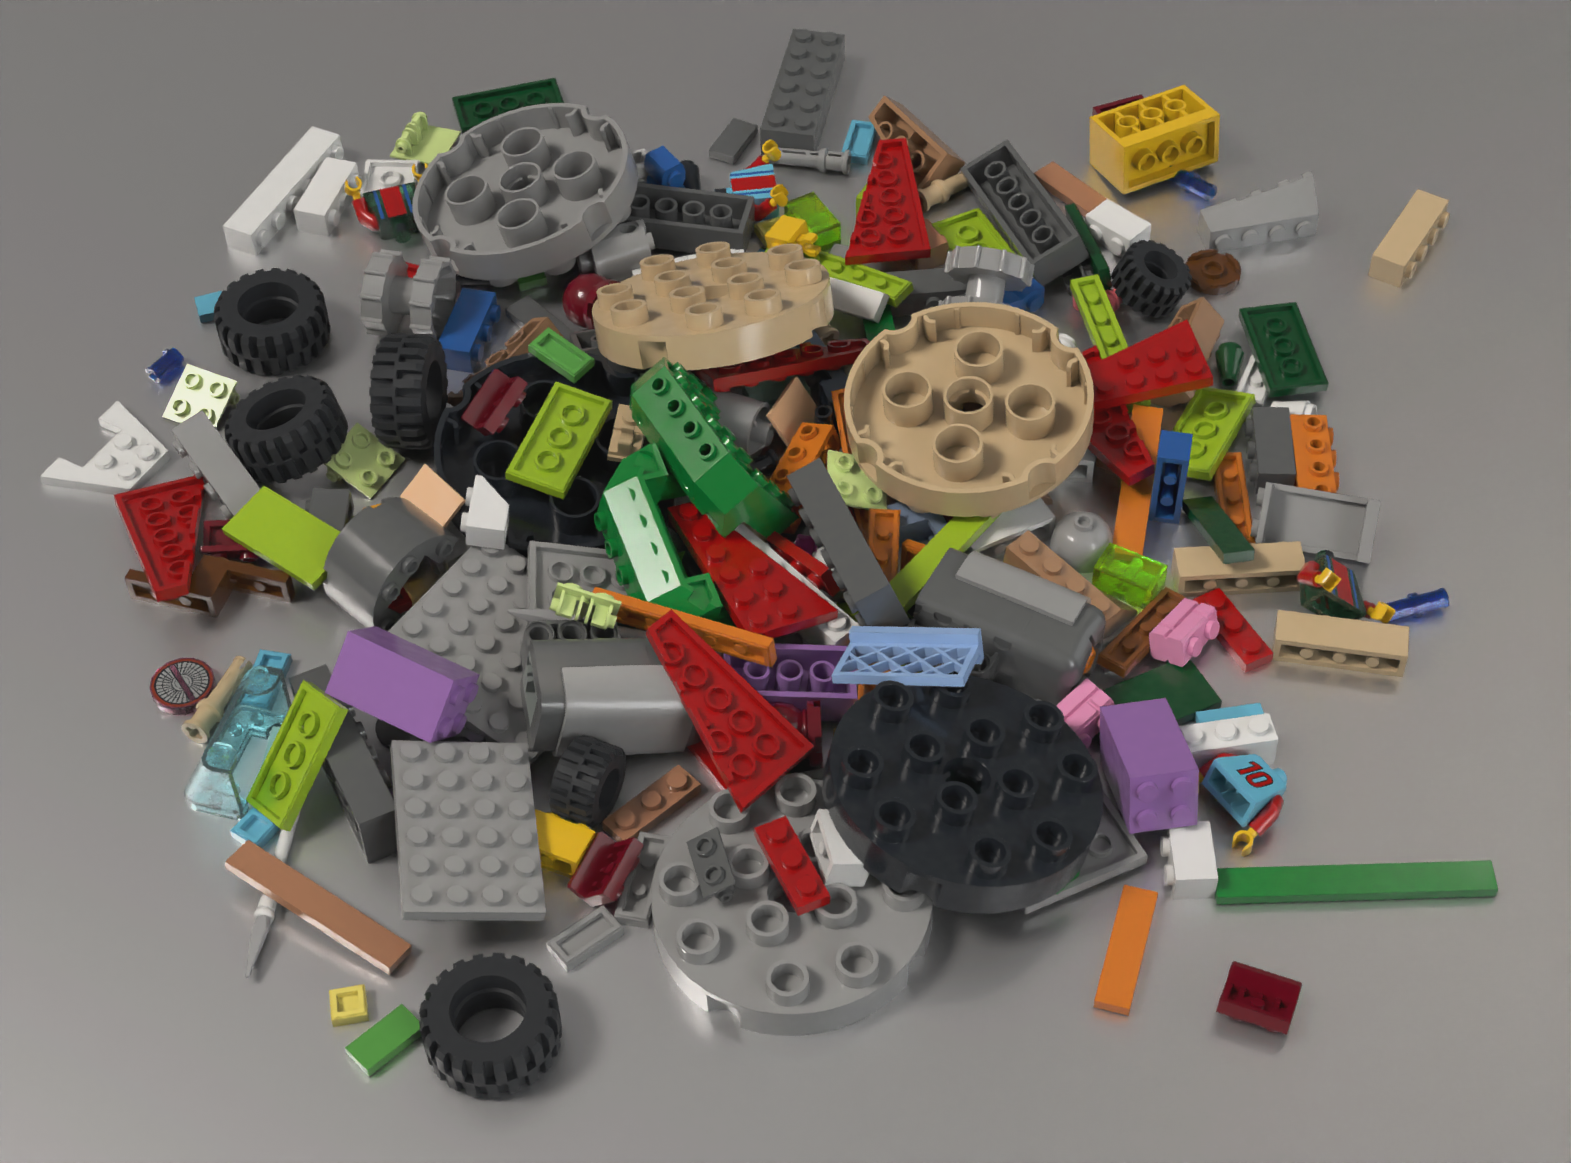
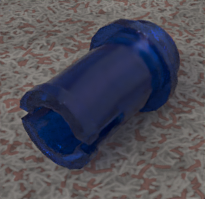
M175 348L165 349L163 356L146 368V373H151L149 378L152 381L160 383L175 368H181L184 358Z

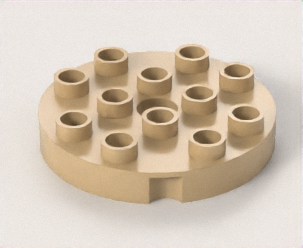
M710 242L700 245L695 249L696 258L676 263L672 255L660 254L649 256L639 262L640 274L630 277L621 283H613L599 288L596 291L598 299L592 308L600 353L614 363L642 370L653 367L663 357L673 364L679 362L687 371L735 365L764 358L790 349L812 338V330L821 326H827L834 315L828 270L820 264L819 260L804 257L802 246L799 244L777 245L768 249L767 252L731 253L729 243Z
M960 302L924 309L911 314V321L904 328L898 330L884 329L871 340L854 362L847 378L844 392V412L848 441L852 454L864 474L879 489L892 498L906 504L912 511L959 517L991 516L993 519L1002 512L1014 510L1045 496L1067 479L1078 466L1089 446L1093 432L1094 389L1091 372L1078 348H1070L1059 342V328L1033 313L1007 305L987 302ZM974 402L984 406L976 411H960L963 403Z

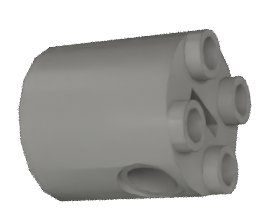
M643 219L616 225L605 238L576 257L581 275L599 274L607 279L622 282L632 277L631 270L640 268L639 262L642 259L651 256L650 250L655 249L654 240L651 232L647 233Z
M713 391L718 398L714 402L721 410L719 413L721 418L718 422L721 426H727L735 435L737 440L734 443L738 448L742 447L752 460L757 458L762 449L771 444L775 428L766 416L771 409L770 405L765 401L731 392Z

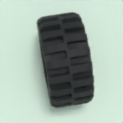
M271 268V271H264L261 269L256 270L254 274L249 275L247 273L240 276L239 281L231 282L227 286V291H222L214 307V321L224 355L234 365L240 366L241 369L248 372L254 370L259 375H266V373L279 375L282 374V371H295L298 369V366L309 364L313 356L317 357L329 340L330 322L323 292H321L316 282L302 273L298 275L295 270L287 269L286 271H281L280 268ZM286 318L274 324L260 325V323L266 320Z
M389 333L379 340L380 343L376 346V354L373 356V367L370 373V412L372 413L371 421L372 427L375 428V436L382 445L388 448L430 449L434 446L439 419L448 403L445 352L442 350V344L439 339L431 334Z
M293 375L292 378L282 377L276 382H268L262 388L250 392L246 399H241L237 403V408L232 409L229 413L224 431L229 447L254 480L265 484H272L274 481L280 484L287 483V480L290 479L297 480L303 478L302 475L309 472L311 474L317 471V467L327 464L331 460V456L337 454L341 449L342 443L345 442L348 422L334 393L326 382L309 375L306 377Z
M483 953L473 955V960L464 962L462 959L454 963L451 971L448 972L445 969L436 977L437 985L433 983L429 985L425 992L426 1000L421 1003L419 1010L421 1019L419 1021L420 1032L429 1064L433 1066L434 1073L440 1080H447L450 1088L456 1091H461L465 1088L467 1095L479 1097L480 1093H487L488 1098L500 1097L499 1093L509 1091L511 1095L519 1092L520 1086L525 1083L531 1086L539 1080L538 1073L540 1071L546 1073L552 1066V1057L558 1055L561 1046L560 1038L562 1037L558 1000L549 978L542 975L541 969L533 963H529L526 966L524 958L512 955L511 959L505 958V953H493L492 957H484ZM489 1008L510 1009L519 1013L524 1018L514 1032L497 1041L477 1042L459 1034L460 1028L466 1020L477 1012Z

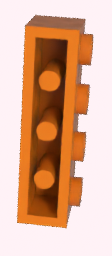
M1290 414L1296 468L1294 486L1337 493L1336 491L1339 489V472H1334L1336 467V450H1331L1334 432L1332 427H1328L1327 415Z
M801 423L770 478L781 491L785 490L788 493L787 490L793 488L787 475L818 458H821L827 469L828 449L839 451L841 448V442L834 425ZM802 504L798 507H792L799 518L782 532L783 534H795L802 521L798 509L803 507Z

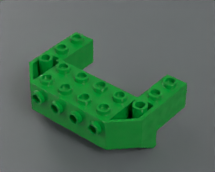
M663 357L631 385L629 408L632 419L649 443H656L666 467L702 515L706 514L722 537L725 538L743 522L747 523L765 538L769 537L774 531L781 534L799 518L792 508L795 504L790 495L785 490L781 491L771 479L768 481L757 468L753 470L749 465L753 461L752 458L742 447L738 448L735 445L734 441L737 438L725 425L721 426L718 422L721 418L719 415L721 410L714 402L718 399L714 392L707 385L703 386L694 374L691 373L689 375L679 362L673 364Z
M656 443L649 444L622 459L605 488L598 510L594 514L596 528L598 531H602L605 538L606 553L609 558H613L616 565V578L619 585L624 586L627 596L737 628L721 603L710 574L705 573L692 577H687L658 503L687 495L664 464Z

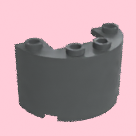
M401 497L382 499L381 505L375 508L367 506L356 514L345 525L333 542L323 568L328 572L327 580L323 581L325 593L331 601L365 628L377 626L385 631H389L402 617L400 613L389 608V605L399 596L402 587L409 577L417 571L424 556L426 555L441 564L451 554L459 538L409 500Z

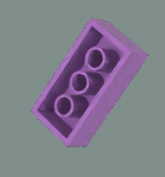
M774 643L777 660L773 667L722 653L721 657L770 704L776 702L789 703L802 711L804 708L807 709V701L820 700L821 722H840L843 715L858 699L857 684H835L832 682L831 674L848 646Z

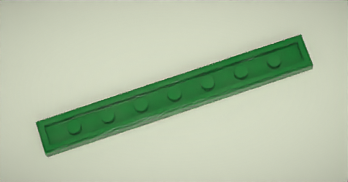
M1491 860L1217 868L1218 883L1215 899L1216 904L1488 897L1497 895L1498 886Z

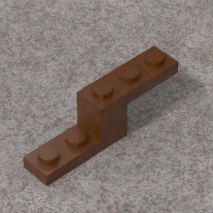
M205 554L192 573L189 594L180 596L175 600L157 602L146 575L142 571L129 569L124 578L131 599L214 618L219 616L233 590L291 603L296 594L291 576L282 570H272L251 563L245 564L228 560L224 557H214Z

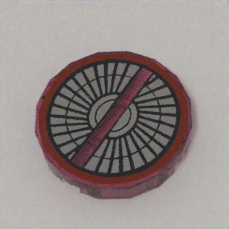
M179 658L161 666L151 678L149 688L153 701L161 711L171 715H187L194 712L193 709H196V704L200 700L208 698L217 683L212 668L204 661L196 658Z

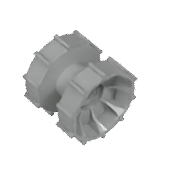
M980 245L956 246L953 251L947 252L944 273H948L954 281L967 284L965 296L956 297L947 296L943 301L939 300L938 306L960 302H987L1010 306L1003 303L1004 292H1022L1025 287H1031L1035 265L1030 264L1027 257L1019 256L1005 249L1000 250Z
M381 249V252H372V258L367 268L364 269L362 290L359 295L361 299L360 321L366 327V333L378 336L397 333L402 317L410 315L409 329H412L413 334H431L440 339L457 298L456 271H454L451 264V258L429 256V259L421 258V264L416 275L410 278L407 272L408 264H406L402 257L403 252Z

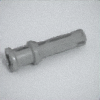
M778 147L781 151V158L775 162L769 161V164L818 168L820 172H826L827 170L842 171L843 174L848 175L851 167V150L836 152L829 151L828 148H822L819 151Z

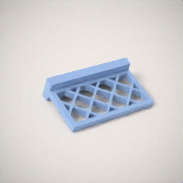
M852 626L849 630L850 643L831 675L832 682L835 684L878 685L883 681H897L911 686L964 687L974 665L981 664L984 659L981 628ZM944 663V664H942V665H940V666L933 667V666H935V665H937V664ZM954 671H956V672L958 673V674H949V673L954 672Z

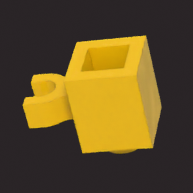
M782 215L764 235L768 249L782 244H799L802 246L803 252L808 256L816 258L821 252L820 246L813 245L818 239L817 234L809 232L806 220Z

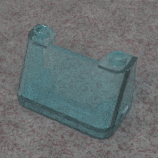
M260 665L251 668L244 675L185 786L184 796L187 805L191 809L238 821L247 814L249 805L247 800L239 796L241 791L239 784L234 781L233 772L250 739L257 737L267 740L272 727H280L291 706V700L282 669Z

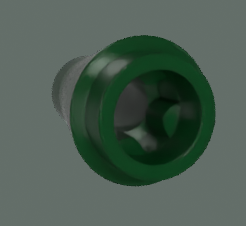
M1222 343L1215 352L1220 385L1223 387L1232 388L1238 384V376L1245 354L1242 347L1237 343Z

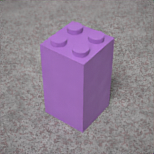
M374 626L347 632L325 693L432 743L456 736L462 731L467 720V716L464 715L467 706L475 699L479 689L476 683L480 674Z
M1161 698L1101 706L1100 763L1129 834L1197 825L1199 768L1167 699Z

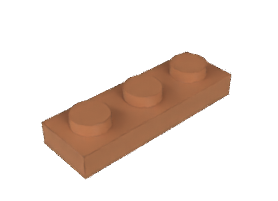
M678 764L602 821L603 830L616 842L632 837L638 839L640 831L648 833L701 792V784Z

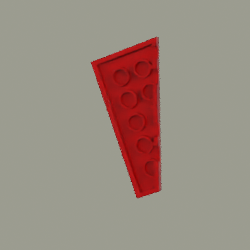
M906 138L878 141L871 173L867 179V187L863 193L854 232L850 238V246L845 255V266L931 258L930 243Z
M1188 319L1088 366L1093 380L1094 411L1213 386V375Z
M866 338L832 340L827 343L826 347L811 344V342H803L799 344L800 348L787 349L764 358L735 365L690 371L713 391L727 392L731 390V387L741 385L753 387L762 381H783L787 376L792 375L809 376L818 370H839L841 366L854 364L857 357L870 341Z
M1096 345L1081 352L1088 366L1101 360ZM1123 404L1117 407L1094 411L1093 432L1087 449L1128 486L1154 474V462L1143 440H1140L1137 434L1136 425L1130 419L1126 405Z
M195 476L114 495L117 510L157 602L171 601L189 594L205 493L203 486L206 484V481L203 477L197 480Z
M692 502L667 508L668 520L702 573L710 574L721 603L737 628L776 638L827 623L838 617V610L736 530H733L725 538L722 537L706 514L702 515Z
M672 609L647 628L646 636L674 684L685 710L740 813L744 812L811 754L814 745Z

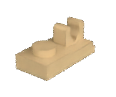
M619 404L607 460L621 462L622 459L642 449L645 436L632 419L629 405Z

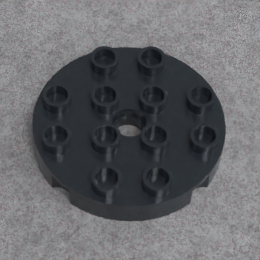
M531 353L513 356L484 369L462 386L463 401L454 407L445 408L439 419L434 440L435 472L464 499H466L467 488L474 486L475 476H483L509 504V525L505 544L526 558L530 541L605 549V538L602 531H598L596 528L594 514L598 510L605 488L621 463L607 460L619 404H630L631 385L642 377L636 371L631 373L617 372L609 366L607 358L591 353L587 354L594 358V366L576 383L571 382ZM493 369L500 370L509 378L519 376L528 383L523 390L526 396L517 408L512 406L506 415L509 421L500 433L495 432L492 435L484 436L461 419L462 414ZM555 382L613 401L612 409L564 499L507 480L505 472ZM644 437L642 448L650 444L646 437ZM678 498L658 503L665 523L668 520L667 508L675 506ZM465 503L451 520L459 531L462 513L469 512L470 506H465ZM460 531L466 537V532Z
M954 671V672H951V673H949V674H958V673H957L956 671ZM970 675L964 687L911 686L897 681H883L876 685L873 690L863 695L848 709L837 725L822 779L825 809H828L834 826L845 844L864 864L863 868L868 873L899 893L907 890L920 891L929 896L937 908L965 913L991 914L1023 909L1040 903L1059 892L1077 875L1083 866L1103 814V789L1097 763L1078 735L1066 724L1062 711L1050 702L1037 701L1006 685Z

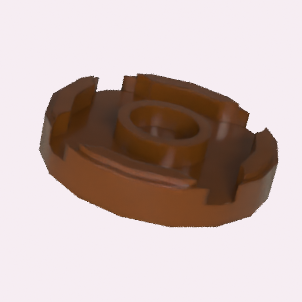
M1215 249L1200 250L1191 254L1185 263L1188 265L1189 273L1192 276L1190 287L1199 293L1207 295L1226 294L1234 290L1239 284L1241 275L1239 261L1226 252L1223 255L1219 254L1218 250Z

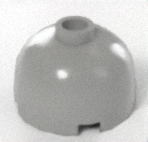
M1074 511L1065 515L1055 525L1050 539V549L1079 574L1092 573L1097 571L1098 566L1102 565L1105 561L1106 564L1110 561L1113 543L1111 529L1104 519L1095 513Z

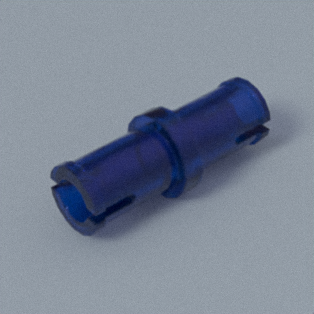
M1180 169L1173 178L1167 179L1181 186V189L1186 193L1192 192L1206 201L1212 200L1217 193V186L1200 178V175L1195 171L1189 172Z
M1439 588L1438 590L1419 595L1414 592L1408 594L1407 598L1386 603L1396 610L1389 623L1410 616L1419 618L1423 616V613L1449 607L1447 591L1444 588Z

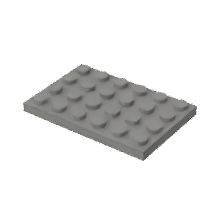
M392 740L390 753L402 920L544 921L546 905L528 744L451 741L429 743L427 741Z

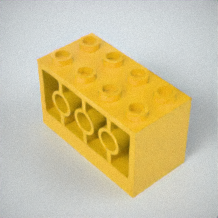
M1181 85L1089 117L1090 164L1125 195L1218 162L1220 114L1187 86Z

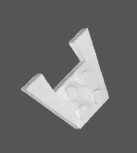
M117 400L99 418L100 426L117 434L84 467L59 457L40 475V479L43 485L115 495L142 488L171 458L168 449Z

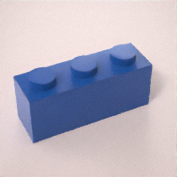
M462 288L439 339L442 344V350L445 352L447 369L473 373L477 362L482 361L484 346L486 342H490L493 325L499 321L501 316V306L497 305L495 292Z
M1161 430L1148 516L1149 521L1179 525L1193 434Z

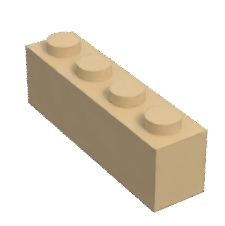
M1417 189L1372 254L1368 276L1399 288L1406 278L1411 279L1417 262L1424 260L1428 245H1434L1439 229H1444L1450 217V213L1447 212L1449 200Z
M1301 542L1250 543L1255 550L1254 560L1223 564L1210 546L1174 548L1171 571L1175 591L1184 597L1200 596L1217 588H1220L1225 595L1303 591L1304 584H1300L1297 580V575L1305 564Z
M1278 610L1273 635L1272 652L1274 654L1272 660L1403 677L1408 659L1409 627Z

